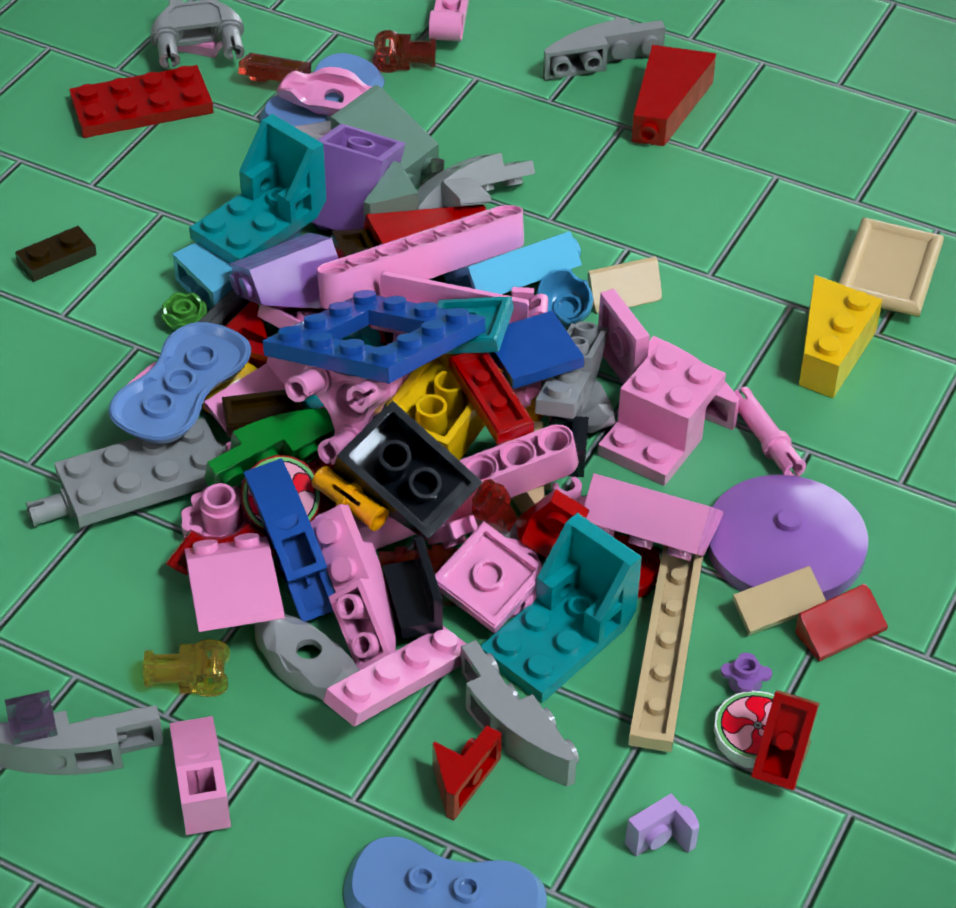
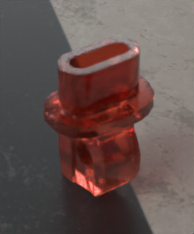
M492 479L484 480L472 499V513L474 517L482 522L495 523L510 532L517 520V516L510 506L511 496L504 485L496 483Z

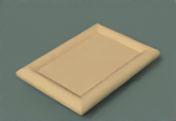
M863 217L839 284L883 299L882 309L919 317L941 251L944 236Z

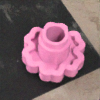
M223 483L213 484L203 489L202 492L193 494L191 497L192 506L184 508L181 512L183 537L187 535L190 529L204 536L222 537L237 532L248 521L250 522L241 505V489L237 486L231 487Z

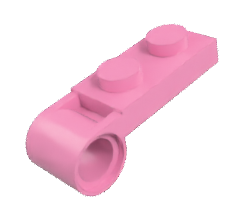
M436 0L434 10L430 12L429 40L461 42L469 0Z

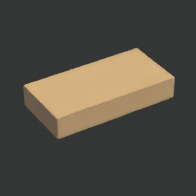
M810 566L733 595V602L749 636L795 619L801 612L826 601Z

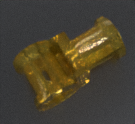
M208 639L196 644H180L179 654H154L153 650H146L143 660L145 688H152L154 684L179 683L180 693H196L206 697L221 695L228 688L225 664L230 659V649L221 641ZM208 652H211V659H208ZM209 677L213 680L212 684H209Z

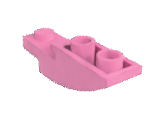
M339 504L310 523L336 592L329 596L330 603L353 661L358 669L362 670L396 651L394 617L387 584L373 543L363 542L349 505Z

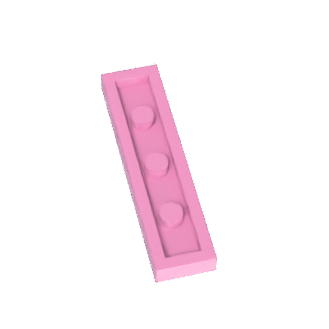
M443 626V630L425 634L326 689L323 702L355 727L460 667L461 646L466 643Z

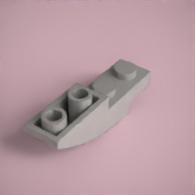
M621 18L580 29L554 42L544 50L543 78L544 80L606 71L607 62L649 56L652 45L664 46L666 27L662 20L631 25L628 18Z
M491 153L475 156L456 163L436 174L417 190L418 210L446 207L443 206L441 182L443 180L471 178L485 191L494 189L493 183L502 181L503 186L523 183V176L535 174L533 160L514 161L503 164L502 153Z
M592 322L571 323L567 332L584 356V367L547 378L536 398L535 414L574 419L575 415L582 416L599 371L608 328L597 327Z
M476 640L462 645L461 674L467 681L466 710L482 730L487 725L501 732V749L525 767L566 787L575 784L576 764L579 763L578 752L570 739L564 740L557 730V724L552 712L547 707L542 708L533 694L520 699L515 687L511 683L506 684L500 676L499 667L491 653L485 654Z
M157 705L133 708L126 712L103 717H91L69 724L66 710L55 713H43L37 717L9 723H0V767L26 773L78 775L122 769L124 767L121 754L164 745Z

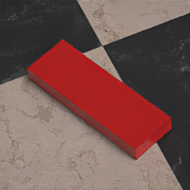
M488 352L463 353L449 358V369L497 445L534 432L533 420Z

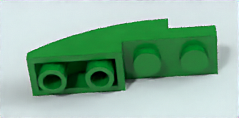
M306 409L278 414L233 431L230 450L207 462L205 482L208 486L223 483L233 487L245 478L244 471L250 470L260 460L274 455L292 456L306 464L313 462L319 457L318 445L320 442L331 438L335 434L327 409Z

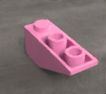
M213 716L169 723L186 835L230 828L228 798Z

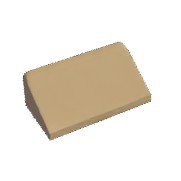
M656 256L588 271L587 282L594 299L592 309L596 314H599L600 293L615 289L628 308L662 299L659 266Z

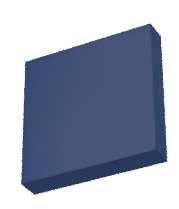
M553 310L509 323L499 352H489L498 367L503 370V375L512 389L584 367L583 354Z

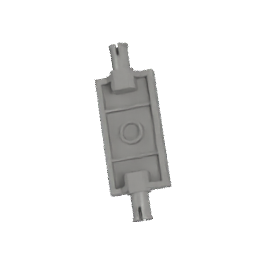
M205 417L197 419L184 436L170 443L157 444L134 438L55 462L56 474L62 486L59 489L60 493L32 502H26L30 521L33 527H36L39 524L68 516L69 519L76 518L79 527H83L209 487L204 480L206 464L208 461L225 453L226 443L231 442V440L224 443L216 441Z

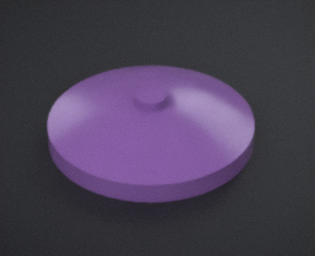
M792 475L755 477L731 487L713 505V508L724 512L707 548V553L712 565L721 577L740 592L810 566L827 601L846 591L862 572L868 549V534L865 523L856 508L844 496L822 483Z

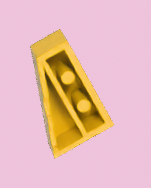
M814 276L799 386L830 398L835 397L877 331L883 299L826 278Z

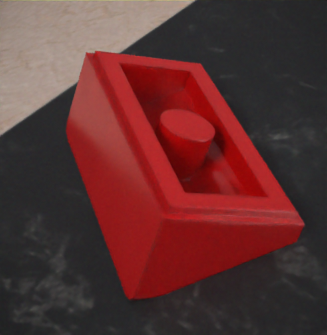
M862 584L801 612L797 619L795 633L820 662L886 631L888 625L871 590L866 584Z

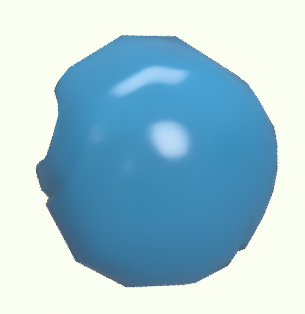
M566 268L550 271L540 280L537 294L547 295L548 312L553 310L564 327H570L571 323L583 322L590 316L594 299L587 280L578 278L573 274L572 270Z

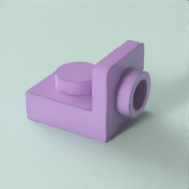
M671 793L628 819L625 845L635 856H638L649 848L651 850L660 848L672 835L688 853L696 848L699 822L694 812L688 806H682Z

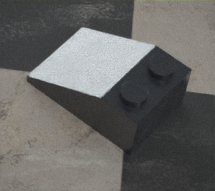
M393 400L336 456L333 472L349 483L355 482L358 484L364 494L389 511L390 517L417 535L423 536V539L426 541L436 533L483 483Z

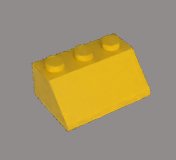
M443 354L415 369L389 403L393 400L452 455L461 460L485 424L449 369V358L459 354Z

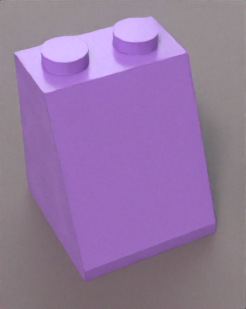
M341 123L318 139V141L324 144L326 202L318 217L311 223L320 230L363 228L365 199L392 162H401L406 144Z
M307 233L230 263L233 274H230L229 277L237 295H241L242 298L257 304L325 309L320 306L317 267L339 258L332 238Z

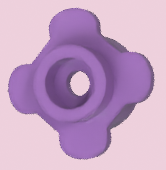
M741 653L734 662L722 665L721 675L724 678H729V686L734 692L741 693L753 690L760 691L763 681L771 680L772 670L767 666H762L753 654Z

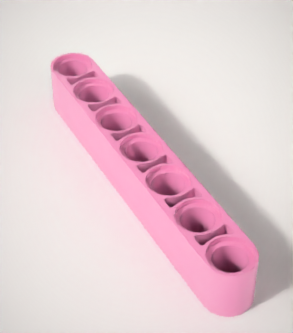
M515 205L497 206L324 263L317 267L320 306L329 309L330 304L348 300L353 297L355 292L361 290H372L376 292V295L380 296V276L383 271L428 280L518 249L524 245L523 209Z
M551 425L459 460L483 483L445 523L573 473L579 463L573 432L564 425ZM356 500L352 501L355 505H360ZM323 512V513L319 514L318 516L315 517V519H316L317 517L321 516L322 514L326 513V512ZM389 515L384 525L376 531H372L366 524L354 517L363 542H372L375 550L416 534Z

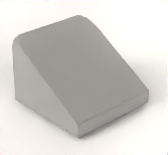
M471 178L449 179L441 182L443 206L487 204L491 201V196Z

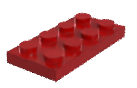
M198 65L180 66L177 69L148 72L145 75L116 78L112 81L84 84L80 87L69 89L70 99L83 138L214 113L213 102Z

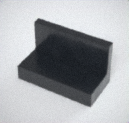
M423 536L414 537L415 559L382 565L391 605L402 639L443 630V599Z

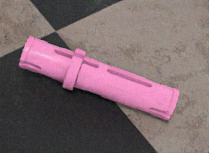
M741 387V391L746 397L745 399L738 389L734 392L740 398L738 413L761 443L763 454L767 458L773 459L783 475L794 476L790 471V468H792L798 477L801 476L806 469V463L792 447L790 436L785 431L779 430L755 398L750 388Z

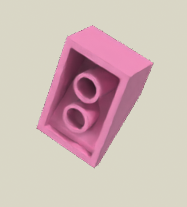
M246 533L234 537L232 542L218 544L217 540H202L195 542L193 548L184 549L191 597L199 632L285 618L271 549L266 536L259 537L257 533Z

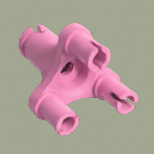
M306 366L303 373L287 380L290 383H286L285 391L288 397L295 402H302L314 394L327 409L335 434L331 438L320 442L318 445V455L324 463L329 464L331 461V465H334L336 456L373 420V417L381 412L384 404L388 403L395 396L396 392L408 378V375L406 374L388 384L313 366Z

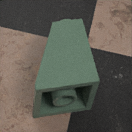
M376 84L330 117L331 130L342 123L406 143L400 164L415 189L439 171V144Z

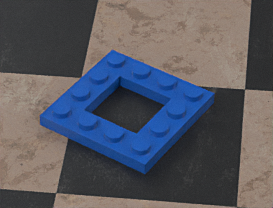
M361 290L355 292L353 297L348 300L330 304L329 309L319 314L305 316L304 321L294 326L280 328L277 334L263 340L264 356L390 384L486 332L485 317L469 314V311L464 308H438L437 304L433 302L413 303L406 301V298L402 296L383 297L376 295V292L372 290ZM368 325L407 332L399 335L394 342L380 347L365 345L364 341L359 339L341 340Z

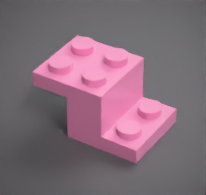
M658 344L620 388L618 421L598 444L597 455L665 486L702 440L706 407L724 386L726 373Z

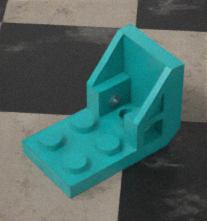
M274 114L264 118L239 170L241 193L190 226V239L230 264L274 247L318 217L326 202L324 144Z
M576 513L565 523L537 576V598L534 603L522 610L485 641L481 648L485 654L491 653L498 664L499 672L529 695L533 694L537 701L542 704L625 631L637 610L642 556L579 513Z

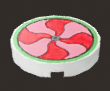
M754 690L736 693L726 699L717 710L714 723L715 741L718 749L730 761L744 768L753 769L773 701V694Z

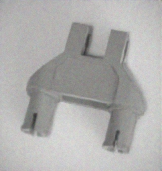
M169 0V6L157 17L150 31L151 43L158 49L159 63L165 68H169L168 58L171 59L172 67L180 63L177 46L222 41L224 56L227 59L233 60L232 50L235 51L236 59H240L245 53L241 36L244 33L243 21L234 10L218 0H199L184 3L183 0Z

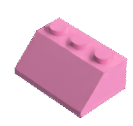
M593 473L584 507L589 509L586 519L612 537L615 531L630 535L628 543L647 549H652L653 542L669 546L667 550L668 555L688 561L691 560L692 553L704 556L724 512L707 505Z

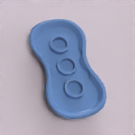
M337 53L322 59L313 71L315 72L325 67H337L351 71L368 86L376 84L383 88L385 83L384 76L375 65L366 59L348 53ZM329 93L325 96V100L343 102V98L337 93ZM276 95L268 101L259 119L261 123L264 118L274 114L295 127L330 121L331 116L315 114L305 107L295 105Z
M195 322L180 327L168 336L163 344L159 359L151 370L139 379L124 386L114 395L109 405L111 420L128 434L143 441L165 444L178 440L196 422L205 397L218 386L234 378L247 364L251 355L249 341L240 333L219 324Z
M403 837L379 838L365 845L357 853L348 869L343 890L346 908H546L547 906L545 887L539 877L517 863L502 860L484 862L454 861L443 858L424 846Z

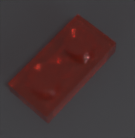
M249 53L239 61L238 74L247 75L253 81L262 82L270 79L280 81L281 83L285 76L292 71L310 74L311 63Z

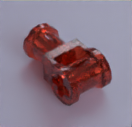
M391 30L381 31L375 36L374 47L376 51L373 53L372 62L379 71L391 73L396 70H410V63L430 64L431 67H436V38H431L430 41H411V34H398ZM386 39H389V47L386 46ZM387 56H388V57L390 56V58H389V64H386V57H387Z

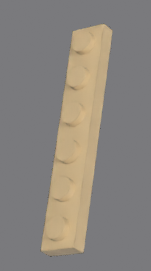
M663 545L628 745L672 752L703 556L692 553L691 560L688 561L668 555L667 550L669 546Z

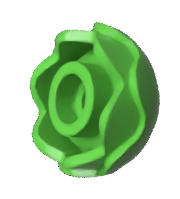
M176 292L168 300L164 301L161 317L169 328L177 330L187 324L198 322L207 313V306L205 301L201 300L196 293L183 294Z

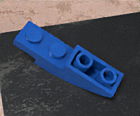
M281 458L244 471V477L271 549L274 550L299 619L309 622L333 613L334 610L329 596L333 595L335 590L327 572V564L283 459Z

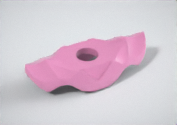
M325 67L310 74L292 71L279 84L277 95L295 105L305 107L315 114L332 116L373 86L364 84L349 70ZM329 93H337L343 98V102L325 100V96Z

